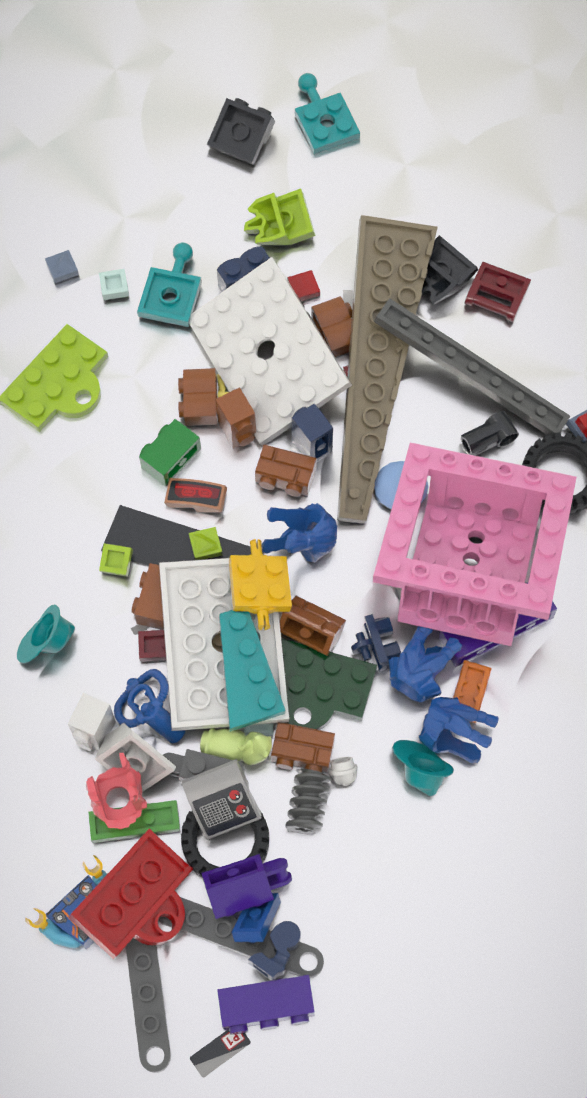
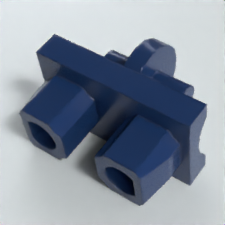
M373 614L364 616L366 622L364 623V629L368 639H365L363 632L355 634L357 643L351 646L353 654H362L363 660L369 661L372 659L370 654L372 650L379 672L387 670L388 660L391 657H399L401 653L397 641L383 645L381 637L393 634L390 618L374 619Z

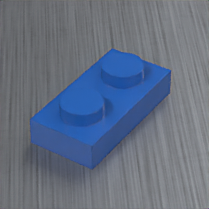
M272 893L274 900L258 907L242 910L232 930L235 942L255 943L264 941L281 904L278 893Z

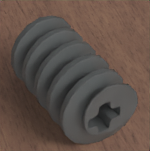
M297 769L296 772L298 774L294 776L293 780L297 786L292 787L291 790L295 797L289 801V805L293 809L287 812V816L291 820L285 823V828L293 832L313 835L315 834L314 828L323 827V823L317 821L316 817L325 816V812L318 809V805L327 804V800L321 798L320 794L329 793V789L322 786V783L331 782V777L316 770Z

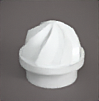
M340 757L330 761L331 768L329 769V774L337 784L348 786L356 779L358 765L354 764L353 757Z

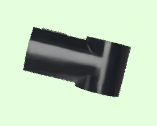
M499 411L490 416L483 425L462 434L460 440L466 453L476 456L496 445L504 447L512 443L519 436V432L507 413Z

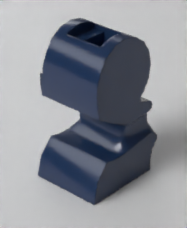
M283 921L277 924L270 934V941L276 952L274 958H268L262 952L256 953L248 959V964L271 981L275 980L278 976L284 975L287 963L290 960L289 952L295 950L301 940V931L298 925L292 921Z

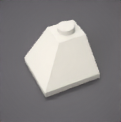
M124 723L105 736L95 757L97 762L109 770L113 767H122L119 753H124L131 767L141 774L142 792L175 771L176 768L173 763Z

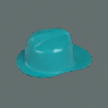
M56 604L49 606L40 619L22 638L17 650V660L20 663L32 661L40 652L48 654L58 653L74 633V624L60 615V608Z
M398 740L392 746L393 753L404 763L407 783L429 796H435L445 777L452 775L454 772L453 767L449 763L442 760L428 747L416 741Z

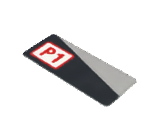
M226 1030L190 1056V1060L201 1077L204 1078L247 1047L251 1041L245 1033L230 1035L229 1030Z

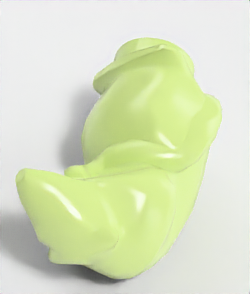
M210 728L209 731L205 730L203 732L200 742L202 753L230 760L237 759L238 762L244 761L247 765H255L266 760L272 749L271 736L267 737L260 732L254 731L246 736L240 730L229 732V729L216 730Z

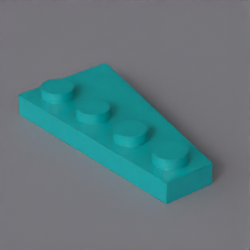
M233 610L220 613L219 623L229 732L285 714V707L250 613Z

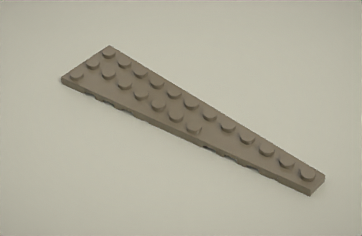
M361 215L359 219L347 377L352 386L346 390L337 520L364 524L367 520L375 480L380 467L379 463L386 442L388 426L391 422V414L409 348L407 343L376 324L374 320L389 298L416 315L422 295L423 283L427 274L429 258L438 229L437 226Z

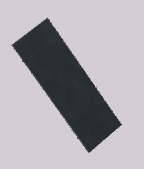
M119 505L104 543L132 548L131 561L148 567L150 563L159 565V563L194 561L195 557L189 533L199 530ZM218 536L223 555L205 560L230 558V555H251V547Z

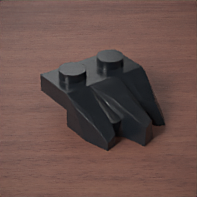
M440 235L434 241L426 278L421 291V297L429 292L431 293L429 299L433 305L458 292L478 271V267Z

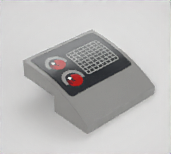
M237 759L182 780L185 794L206 840L261 819V811L249 790V782Z

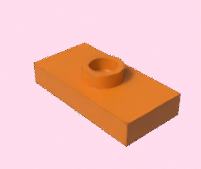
M464 660L453 698L457 697L460 703L480 710L492 668Z

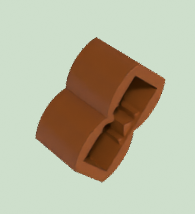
M339 296L311 306V317L315 322V326L334 357L349 353L352 308L348 302L345 303L342 297Z
M216 368L183 369V378H178L179 394H183V402H178L179 418H184L185 426L218 425L215 400L217 398Z

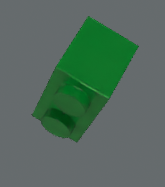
M174 419L169 425L166 424L160 429L158 437L151 444L147 443L142 448L139 456L141 468L166 487L169 479L175 478L201 450L200 437L177 419Z

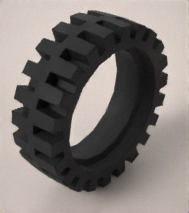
M561 432L554 433L553 437L550 434L545 435L542 440L539 438L533 446H530L522 465L536 468L539 460L548 453L564 452L580 459L587 468V441L583 443V437L578 435L574 439L572 438V433L567 432L565 436H561ZM587 485L581 492L573 495L569 515L575 514L577 510L581 512L586 508ZM542 500V504H541V509H540V510L543 509V507H544V505H545V500Z
M189 811L182 825V850L190 867L203 878L202 873L219 868V866L209 863L200 855L196 845V835L200 826L193 811ZM261 812V819L250 823L254 831L255 842L251 853L246 858L259 854L263 862L269 848V829L266 819Z

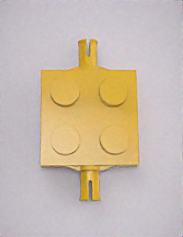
M256 539L250 541L251 555H230L229 558L233 611H247L257 614L258 629L262 630L264 627V630L270 629L269 614L274 612H290L292 608L287 556L263 555L262 541L257 539L256 542Z

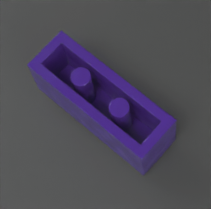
M309 975L217 989L223 1031L229 1030L230 1035L246 1033L250 1026L260 1025L261 1030L279 1027L278 1022L291 1020V1025L310 1022L309 1017L315 1016Z

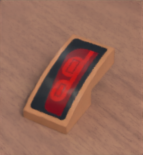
M170 478L164 503L170 508H194L197 512H222L227 487L226 485L202 480Z

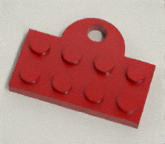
M149 828L68 918L112 959L117 957L132 938L146 945L164 944L176 936L183 926L185 909L175 889L189 875L193 868ZM159 917L170 919L172 923L171 931L166 932L160 929L158 925Z

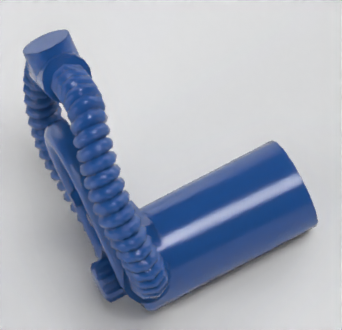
M150 669L141 674L138 679H128L127 686L125 687L126 690L122 692L114 705L113 711L117 722L120 725L124 723L129 728L146 723L169 743L174 744L180 741L185 734V730L172 731L171 714L162 707L169 692L168 681L164 674L157 669ZM153 677L160 684L157 698L152 688L144 684V682ZM145 690L144 694L150 699V702L144 703L139 709V706L134 703V699L140 691ZM126 701L136 714V718L126 719L123 716L122 707Z

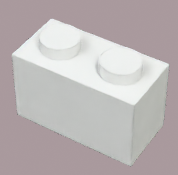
M83 693L68 722V726L74 740H76L75 744L87 751H91L92 748L99 751L105 736L111 732L116 720L109 703Z

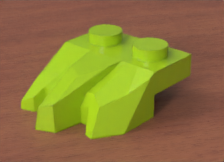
M301 188L279 197L273 192L257 198L247 209L256 217L245 222L244 232L247 234H258L255 237L257 245H293L316 236Z

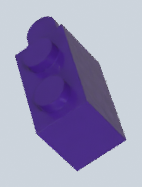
M258 854L202 873L215 918L231 916L236 912L251 907H258L274 900L271 890L288 885L292 881V875L287 871V859L277 858L262 863Z

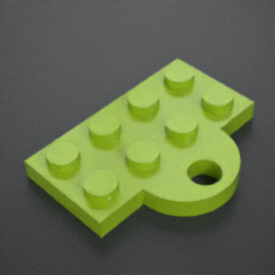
M66 324L0 395V404L38 432L56 414L67 418L83 417L91 413L100 401V384L94 372L109 357L108 352L72 326ZM86 394L91 397V400L86 404L77 402V398L81 395Z

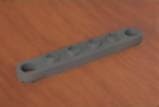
M180 897L185 909V919L180 930L181 932L247 957L261 952L268 958H274L276 955L270 941L272 931L268 930L263 942H235L232 930L238 918L224 916L216 919L213 909ZM159 917V923L172 927L170 919ZM300 942L295 950L289 952L290 960L285 971L299 976L309 975V978L316 977L321 973L324 966V958L317 948ZM305 954L315 956L318 962L316 968L311 971L304 970L300 966L302 956Z
M132 938L126 945L139 1058L142 1066L147 1071L159 1073L169 1066L171 1050L157 945H146ZM156 1047L163 1050L164 1059L162 1063L154 1066L148 1063L147 1053L151 1048Z

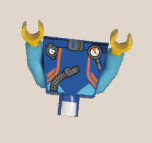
M93 855V857L97 861V865L93 869H89L83 861L82 866L88 875L46 914L38 908H33L39 914L38 920L34 923L25 917V922L28 925L39 928V931L56 945L72 949L82 946L87 949L94 943L68 917L107 875L102 870L103 864L96 855Z

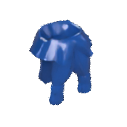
M318 503L307 505L304 509L301 507L298 509L271 507L267 510V520L269 522L282 521L289 528L282 533L280 538L264 539L262 551L266 554L279 550H287L292 554L301 551V554L307 561L317 562L321 557L332 551L337 543L338 526L336 520Z
M417 626L412 639L403 652L400 653V656L391 657L388 661L391 686L410 699L422 703L441 695L442 692L435 681V677L444 669L448 661L461 650L462 644L458 639L450 637L443 648L436 645L428 647L425 652L424 642L433 629Z
M438 697L431 701L428 714L424 718L421 734L418 735L419 740L434 753L442 754L449 752L469 763L478 764L482 754L476 744L463 742L453 737L450 731L484 748H488L492 743V737L483 735L475 729L473 730L469 722L477 721L495 728L499 717L460 703L457 697Z

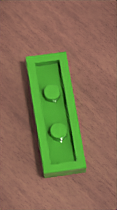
M177 800L147 804V808L142 810L141 816L136 818V822L123 829L108 828L104 821H101L94 815L93 811L88 812L92 843L142 837L149 828L156 835L180 832Z

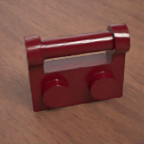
M482 261L464 304L471 307L474 304L506 317V320L514 322L530 286L531 279ZM480 290L512 302L509 307L477 294Z

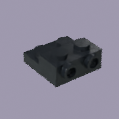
M226 98L206 145L209 148L254 165L263 144L266 145L276 121L271 116L272 113L265 108L258 107L256 110L249 107V103L242 99L235 98L233 101Z

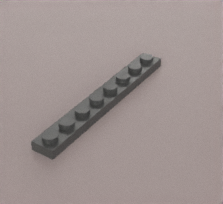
M389 298L374 320L376 324L545 434H550L553 437L554 433L561 432L570 418L569 414Z

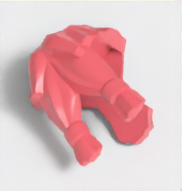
M119 753L122 767H113L107 770L105 773L98 775L96 781L93 776L89 777L86 781V790L91 800L90 805L93 808L94 815L101 821H104L108 828L123 829L136 822V818L141 816L142 810L147 808V802L142 796L141 774L131 767L124 753ZM115 788H123L129 793V802L121 809H113L106 803L107 795Z

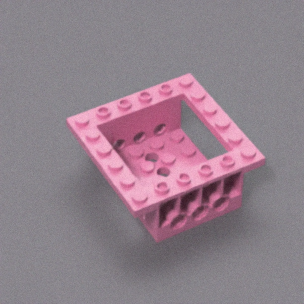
M410 443L373 575L374 583L402 588L398 622L512 646L519 614L548 620L577 477ZM431 476L427 506L413 559H409L407 555L427 478ZM542 500H545L528 584H526L525 579ZM478 537L482 539L483 542L475 544L472 543L469 540V538ZM474 559L478 564L469 566L464 563V560Z

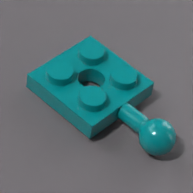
M304 73L298 79V87L302 92L308 94L311 103L295 108L294 114L313 154L359 139L360 131L341 92L321 99L316 90L318 85L317 78L311 73ZM328 119L331 120L334 123V125H332L331 127H325L321 124V122L323 120Z
M180 242L173 248L175 262L172 271L150 267L137 310L138 317L189 327L190 316L194 311L202 280L201 277L182 273L185 263L189 262L193 257V249L188 243ZM166 293H174L177 296L172 301L163 299Z

